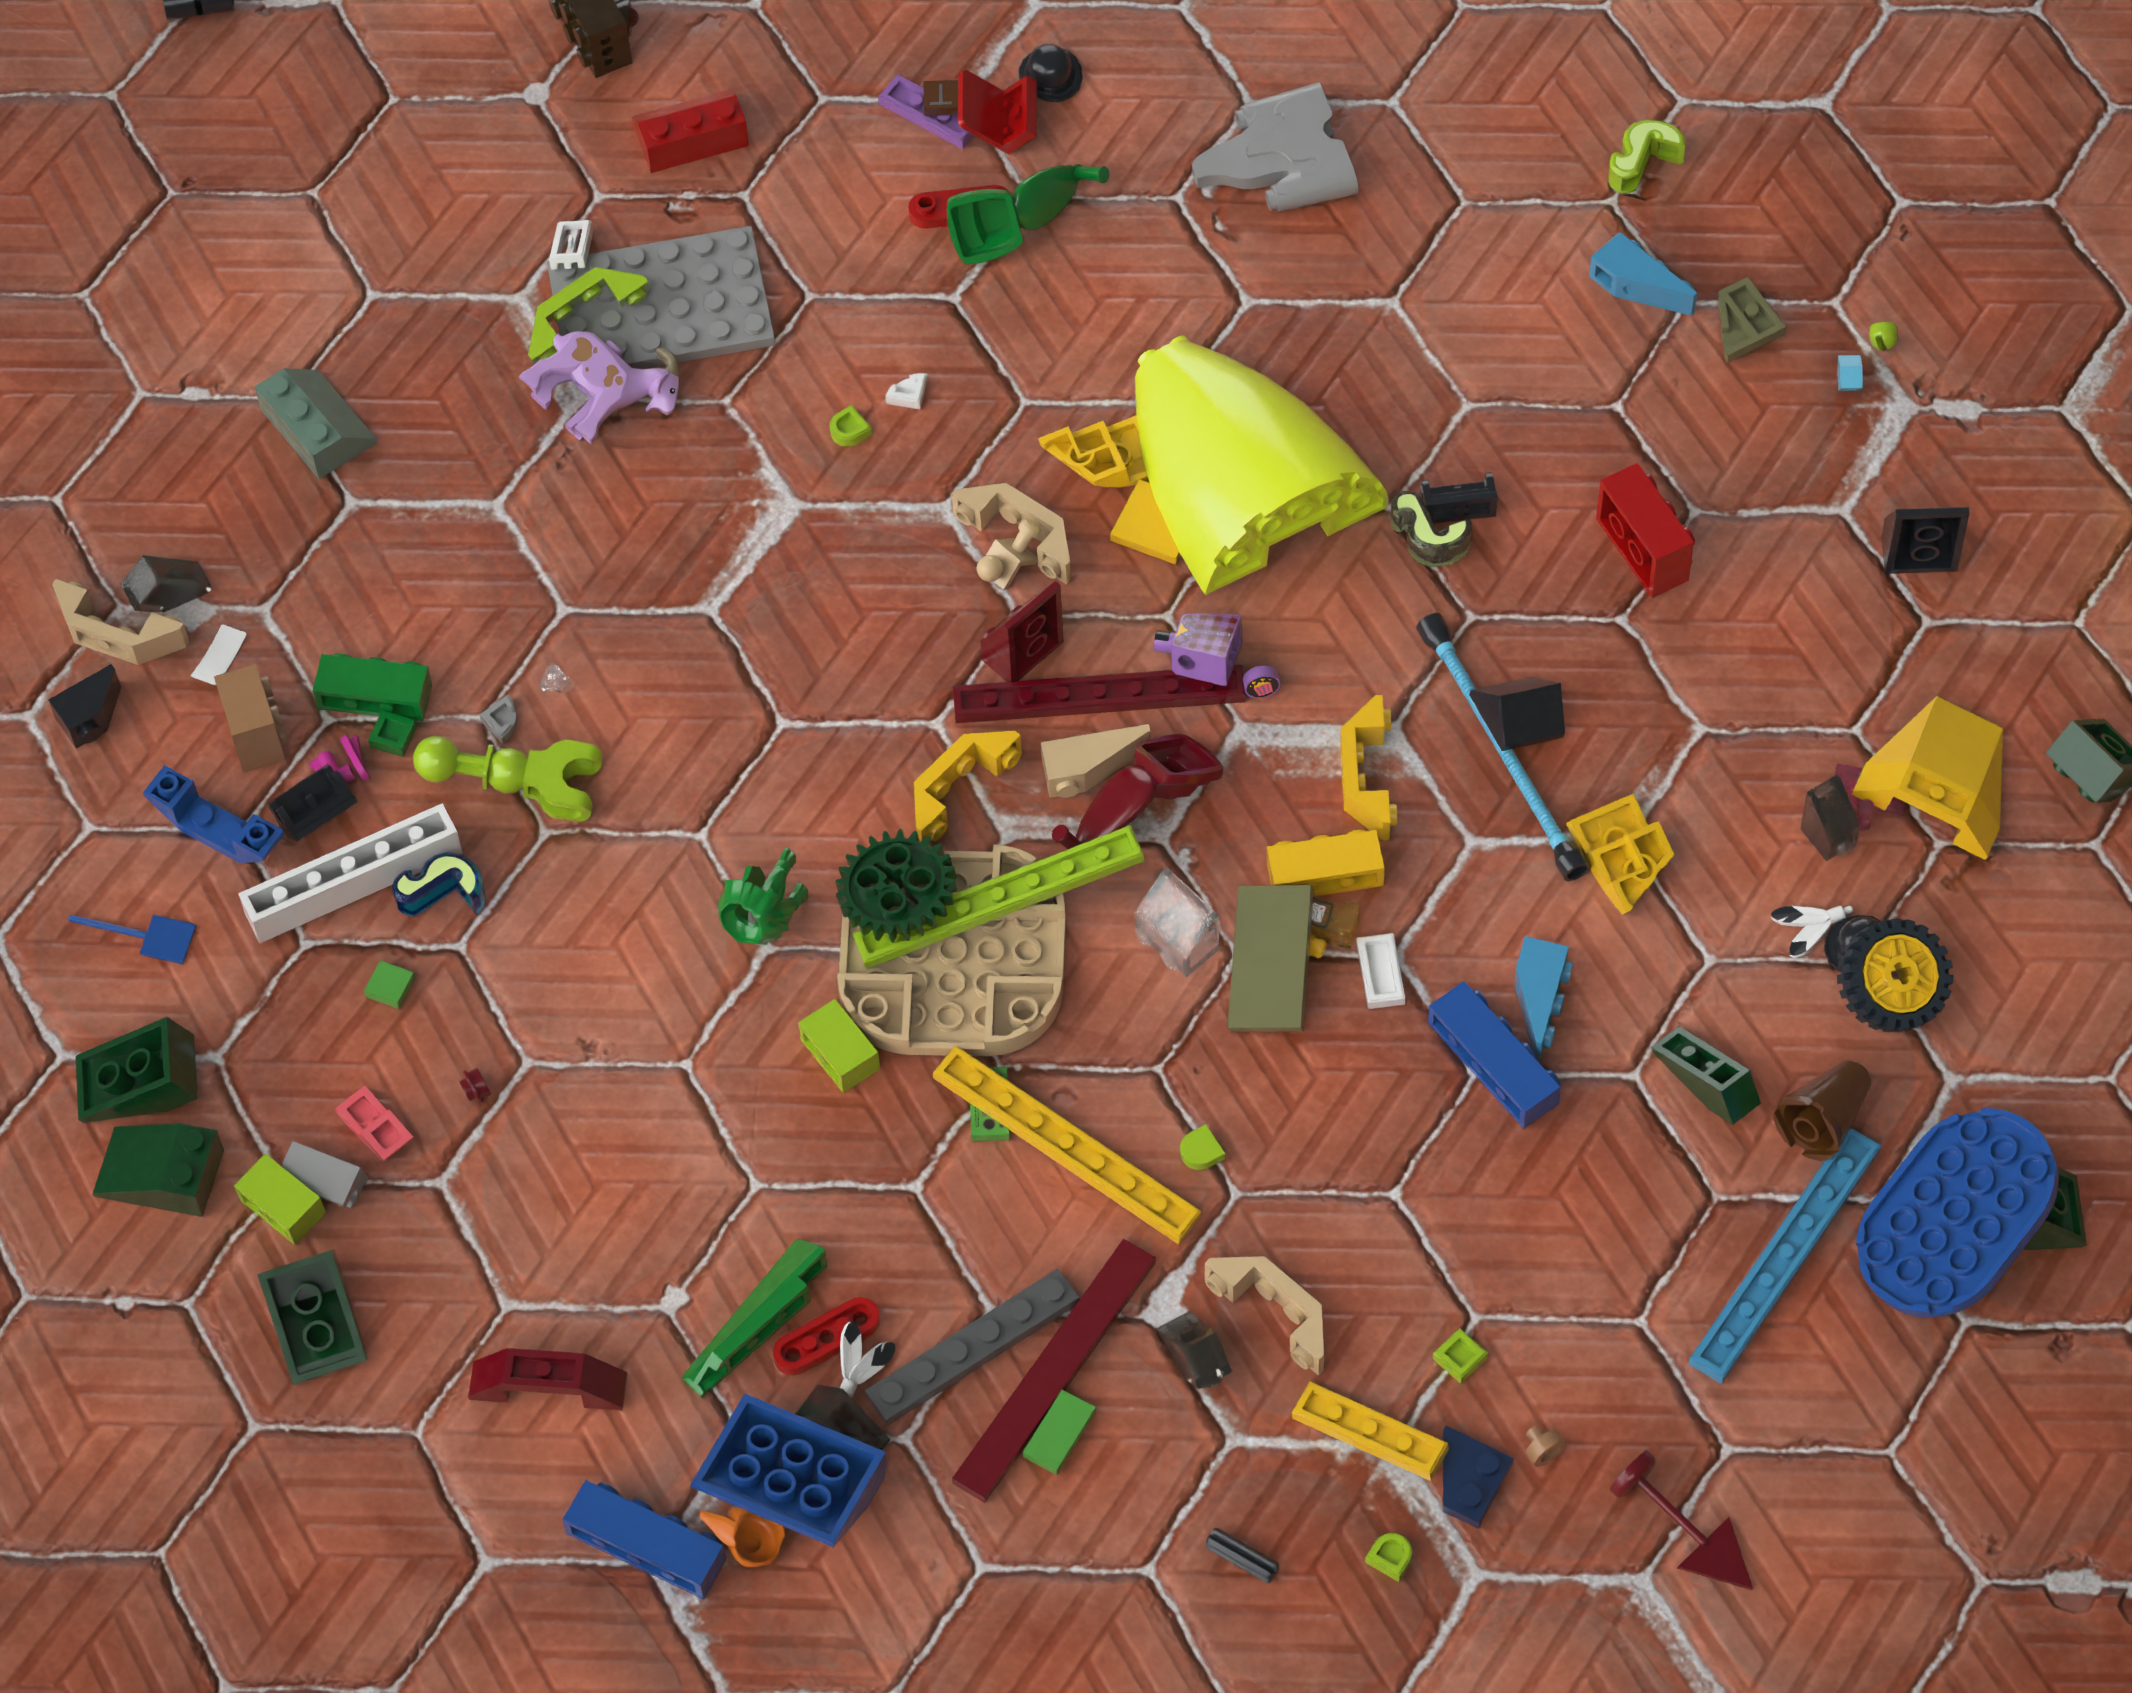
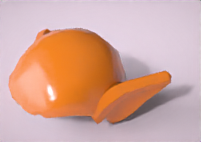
M732 1506L726 1516L704 1510L700 1512V1518L710 1527L718 1539L726 1544L729 1552L743 1567L750 1568L768 1565L777 1558L783 1538L785 1537L784 1526L737 1506Z

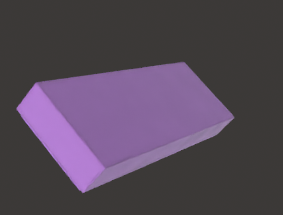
M898 74L878 97L879 105L961 149L974 136L959 126L958 115L924 116V88Z

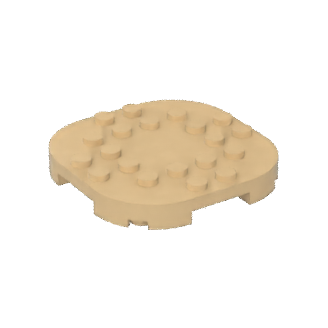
M993 845V852L944 851V855H950L952 866H954L957 878L954 880L957 885V892L1037 862V858L1033 855L1004 845ZM904 861L896 862L893 865H900ZM877 866L878 869H880L886 874L885 870H883L880 866ZM869 884L865 888L873 887L876 884ZM921 884L917 888L925 887L928 884ZM1063 893L869 969L865 967L853 936L854 932L860 931V927L852 928L848 917H844L842 914L839 973H837L841 1006L870 1043L882 1050L905 1055L947 1056L956 1045L971 1056L1004 1055L1020 1050L1041 1037L1051 1026L1059 1012L1063 997L1066 932ZM907 898V900H908L912 905H917V904H915L912 900L910 901V900ZM899 906L892 907L889 911L896 910Z

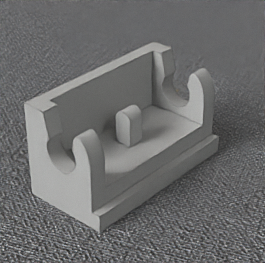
M292 1141L281 1165L320 1198L350 1209L355 1205L364 1184L367 1183L369 1178L358 1166Z

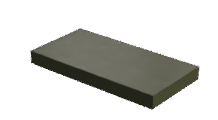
M1311 885L1238 886L1227 1027L1230 1032H1304L1314 889Z

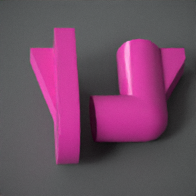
M345 735L340 738L360 777L364 782L370 779V773L363 762L359 737L356 735L349 739ZM330 751L320 753L315 760L309 763L315 772L327 764L330 765L334 772L338 771L346 783L356 778L351 765L348 763L339 768Z

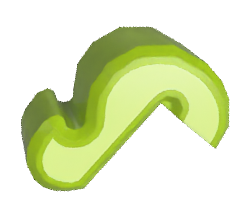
M1645 119L1633 123L1624 133L1621 154L1614 152L1611 155L1608 174L1610 186L1619 193L1636 191L1650 154L1655 155L1661 160L1683 164L1686 138L1682 132L1674 125L1659 120Z

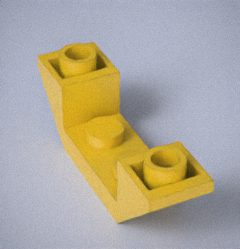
M1375 695L1341 727L1340 755L1344 811L1370 831L1377 830L1378 838L1382 841L1390 840V826H1397V805L1389 804V790L1366 791L1365 773H1358L1357 765L1364 763L1363 746L1384 745V731H1391V710L1383 708V695Z
M1016 731L963 734L914 781L916 831L920 842L927 836H930L931 840L935 842L944 835L948 827L947 809L939 800L948 793L951 784L959 776L963 777L972 770L975 761L996 777L1006 768L1011 769L1018 763L1022 755L1021 735Z

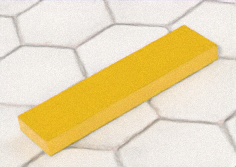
M1311 1381L1292 1411V1418L1429 1481L1433 1479L1449 1450L1447 1442Z

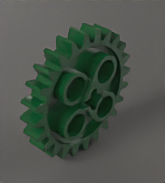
M899 829L896 838L891 839L888 832L884 831L883 841L878 842L874 837L870 836V846L868 848L857 844L856 848L859 855L847 854L845 856L848 866L839 867L841 879H837L835 882L838 889L836 897L839 905H841L840 908L843 916L848 917L852 928L859 926L863 936L873 930L875 940L879 941L884 933H887L891 943H894L897 934L900 933L903 934L906 941H909L910 931L916 930L918 934L923 936V925L927 923L931 927L936 928L935 916L947 917L945 905H954L955 903L952 893L957 892V885L954 880L957 876L954 866H952L950 855H944L941 844L933 846L930 836L925 837L920 842L917 831H914L907 839L904 838L902 829ZM904 861L900 865H893L896 862ZM877 866H880L883 870H885L886 874L880 869H878ZM869 884H876L873 887L865 888ZM921 884H928L925 887L917 888ZM907 898H908L910 901L912 900V901H913L915 904H917V905H912V904L907 900ZM899 906L898 909L889 911L890 908Z

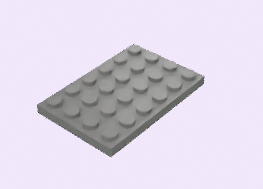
M752 226L588 254L585 268H578V263L573 262L572 269H565L564 263H559L558 269L551 270L550 262L547 261L553 295L595 267L646 277L650 288L646 291L648 295L636 305L630 306L627 303L621 307L605 285L601 288L603 292L597 298L588 303H585L584 300L572 307L574 312L569 317L558 322L560 336L579 331L594 333L604 343L607 340L612 341L623 354L620 358L631 368L645 369L664 365L656 358L657 348H666L671 351L679 363L775 346Z

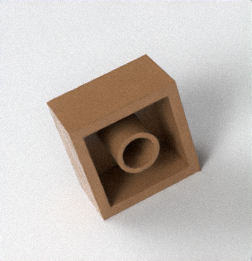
M256 664L214 676L243 772L284 761L285 757L281 746L288 745V741L268 676L260 677Z

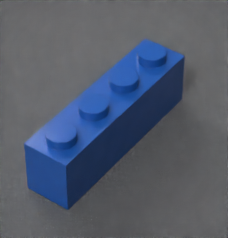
M1463 981L1429 1005L1428 1024L1523 1129L1559 1104L1561 1083L1556 1074L1548 1068L1545 1070L1539 1064L1532 1048L1526 1042H1519L1512 1034V1029L1506 1019L1500 1015L1496 1016L1488 1008V1002L1479 990H1472Z
M585 1480L562 1519L567 1535L703 1600L726 1562L724 1545L715 1535L706 1531H702L699 1534L690 1530L681 1519L672 1515H667L665 1518L653 1512V1509L647 1503L639 1499L629 1501L619 1496V1493L613 1487L602 1482L596 1485Z

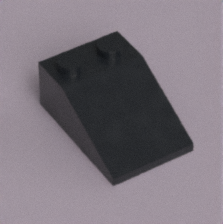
M1969 507L1894 510L1884 519L1881 535L1885 574L1957 572L1970 514Z

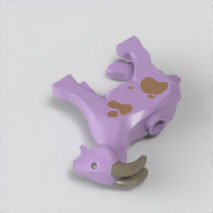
M575 331L565 336L555 335L553 343L557 352L550 358L539 360L531 368L519 375V379L525 382L533 391L531 397L545 410H547L551 403L552 391L559 384L572 381L579 390L589 396L585 405L565 423V428L578 440L584 437L591 445L598 437L600 425L613 411L625 408L649 394L652 401L647 405L645 411L659 410L663 414L669 415L675 409L679 391V365L671 351L666 348H657L656 358L666 366L665 369L631 368L620 358L623 354L612 341L607 340L604 343L594 333Z

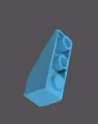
M1619 232L1591 256L1589 277L1614 297L1690 316L1695 313L1697 292L1693 286L1670 272L1662 261L1655 260L1643 251L1640 244L1635 240H1629Z
M1525 936L1516 966L1514 986L1531 1048L1536 1055V1060H1540L1544 1047L1551 1048L1556 1029V1026L1550 1025L1552 1016H1560L1565 994L1559 993L1562 983L1569 984L1574 962L1567 961L1569 946Z

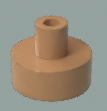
M1535 1425L1526 1433V1436L1532 1443L1528 1446L1525 1453L1535 1467H1540L1556 1458L1564 1450L1567 1443L1556 1429L1544 1433L1539 1425Z

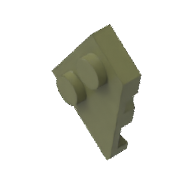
M1748 277L1718 291L1717 302L1724 359L1727 363L1785 335L1786 326Z

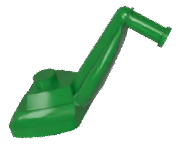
M1060 165L1047 168L1029 176L1017 186L1013 196L1009 191L1000 189H980L951 196L947 201V222L951 240L960 259L964 264L970 265L993 260L1010 253L1023 242L1021 228L1037 230L1045 226L1072 199L1077 189L1078 181L1088 180L1106 183L1110 175L1109 169L1106 166Z

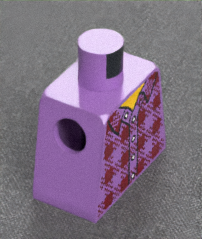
M1185 614L1181 617L1176 632L1156 631L1154 651L1171 654L1172 671L1177 675L1227 686L1242 646L1241 615Z

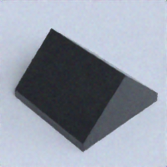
M1529 677L1474 689L1469 693L1501 751L1563 738L1565 734L1561 683Z

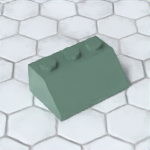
M284 368L254 386L261 411L318 479L377 443L375 436L319 370Z

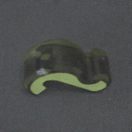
M1402 491L1393 498L1391 502V526L1397 534L1407 530L1406 546L1409 555L1415 561L1429 567L1451 565L1466 556L1472 545L1471 520H1465L1437 531L1419 493Z

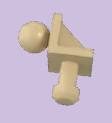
M1024 519L1020 522L1018 526L1020 531L1016 538L996 539L993 542L986 556L982 557L977 563V573L982 580L987 582L994 581L1005 590L1008 589L1021 566L1035 565L1038 562V557L1027 549L1031 539L1036 538L1040 532L1039 525L1031 519Z

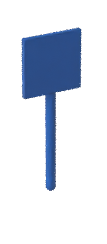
M76 915L68 917V920L73 923L142 938L144 942L140 955L182 965L196 928L195 924L156 915L152 916L147 932Z

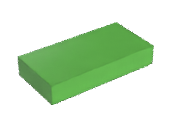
M1061 1390L1024 1449L1023 1458L1058 1475L1095 1415L1096 1407Z

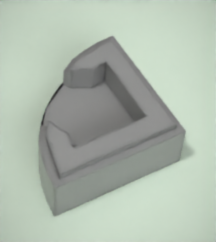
M509 694L479 714L481 722L502 744L510 739L516 728L517 714L514 702Z

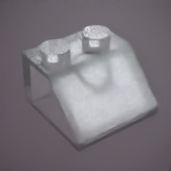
M1166 867L1161 871L1135 911V934L1144 945H1152L1160 953L1162 960L1170 969H1178L1185 977H1188L1219 951V915Z

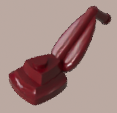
M1172 734L1146 740L1136 745L1134 754L1136 766H1129L1118 771L1098 792L1080 822L1076 837L1069 832L1065 825H1058L1052 831V839L1062 844L1068 850L1122 829L1133 822L1147 808L1154 797L1169 800L1189 797L1198 786L1208 785L1211 781L1221 779L1224 767L1210 750L1187 735Z

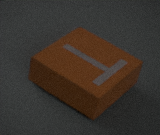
M958 80L924 81V116L958 115Z

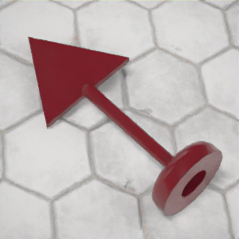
M1648 1450L1641 1453L1619 1475L1609 1490L1617 1497H1625L1639 1486L1700 1544L1677 1569L1752 1590L1753 1587L1730 1517L1706 1537L1645 1479L1653 1469L1656 1460Z

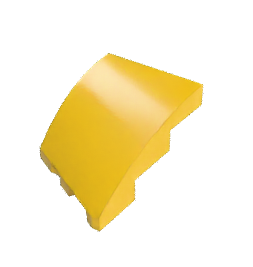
M1137 416L1106 427L1104 421H1100L1071 433L1068 426L1038 438L1041 447L1094 486L1129 487L1135 486L1139 479L1149 482L1142 458Z
M1634 793L1566 823L1575 844L1589 862L1592 874L1622 915L1631 911L1639 897L1652 884L1660 870L1666 866L1674 855L1660 822L1647 824Z

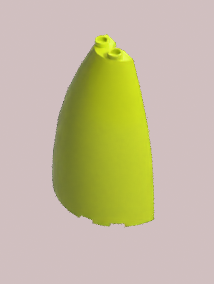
M1184 335L1174 338L1169 344L1158 350L1151 349L1144 352L1138 359L1140 367L1135 375L1136 416L1144 466L1153 497L1179 553L1205 595L1267 566L1269 546L1321 522V528L1327 536H1330L1388 508L1389 499L1386 489L1353 449L1303 401L1265 375L1228 356L1190 342Z

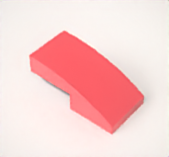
M366 1085L335 1109V1112L344 1123L383 1162L414 1138L390 1109L386 1110Z

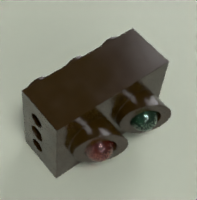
M614 0L549 1L556 20L562 19L564 22L563 30L570 44L576 43L578 47L576 49L582 66L584 68L589 66L595 78L632 64L629 37L632 34V27L638 22L639 15L631 7V0H620L618 2Z

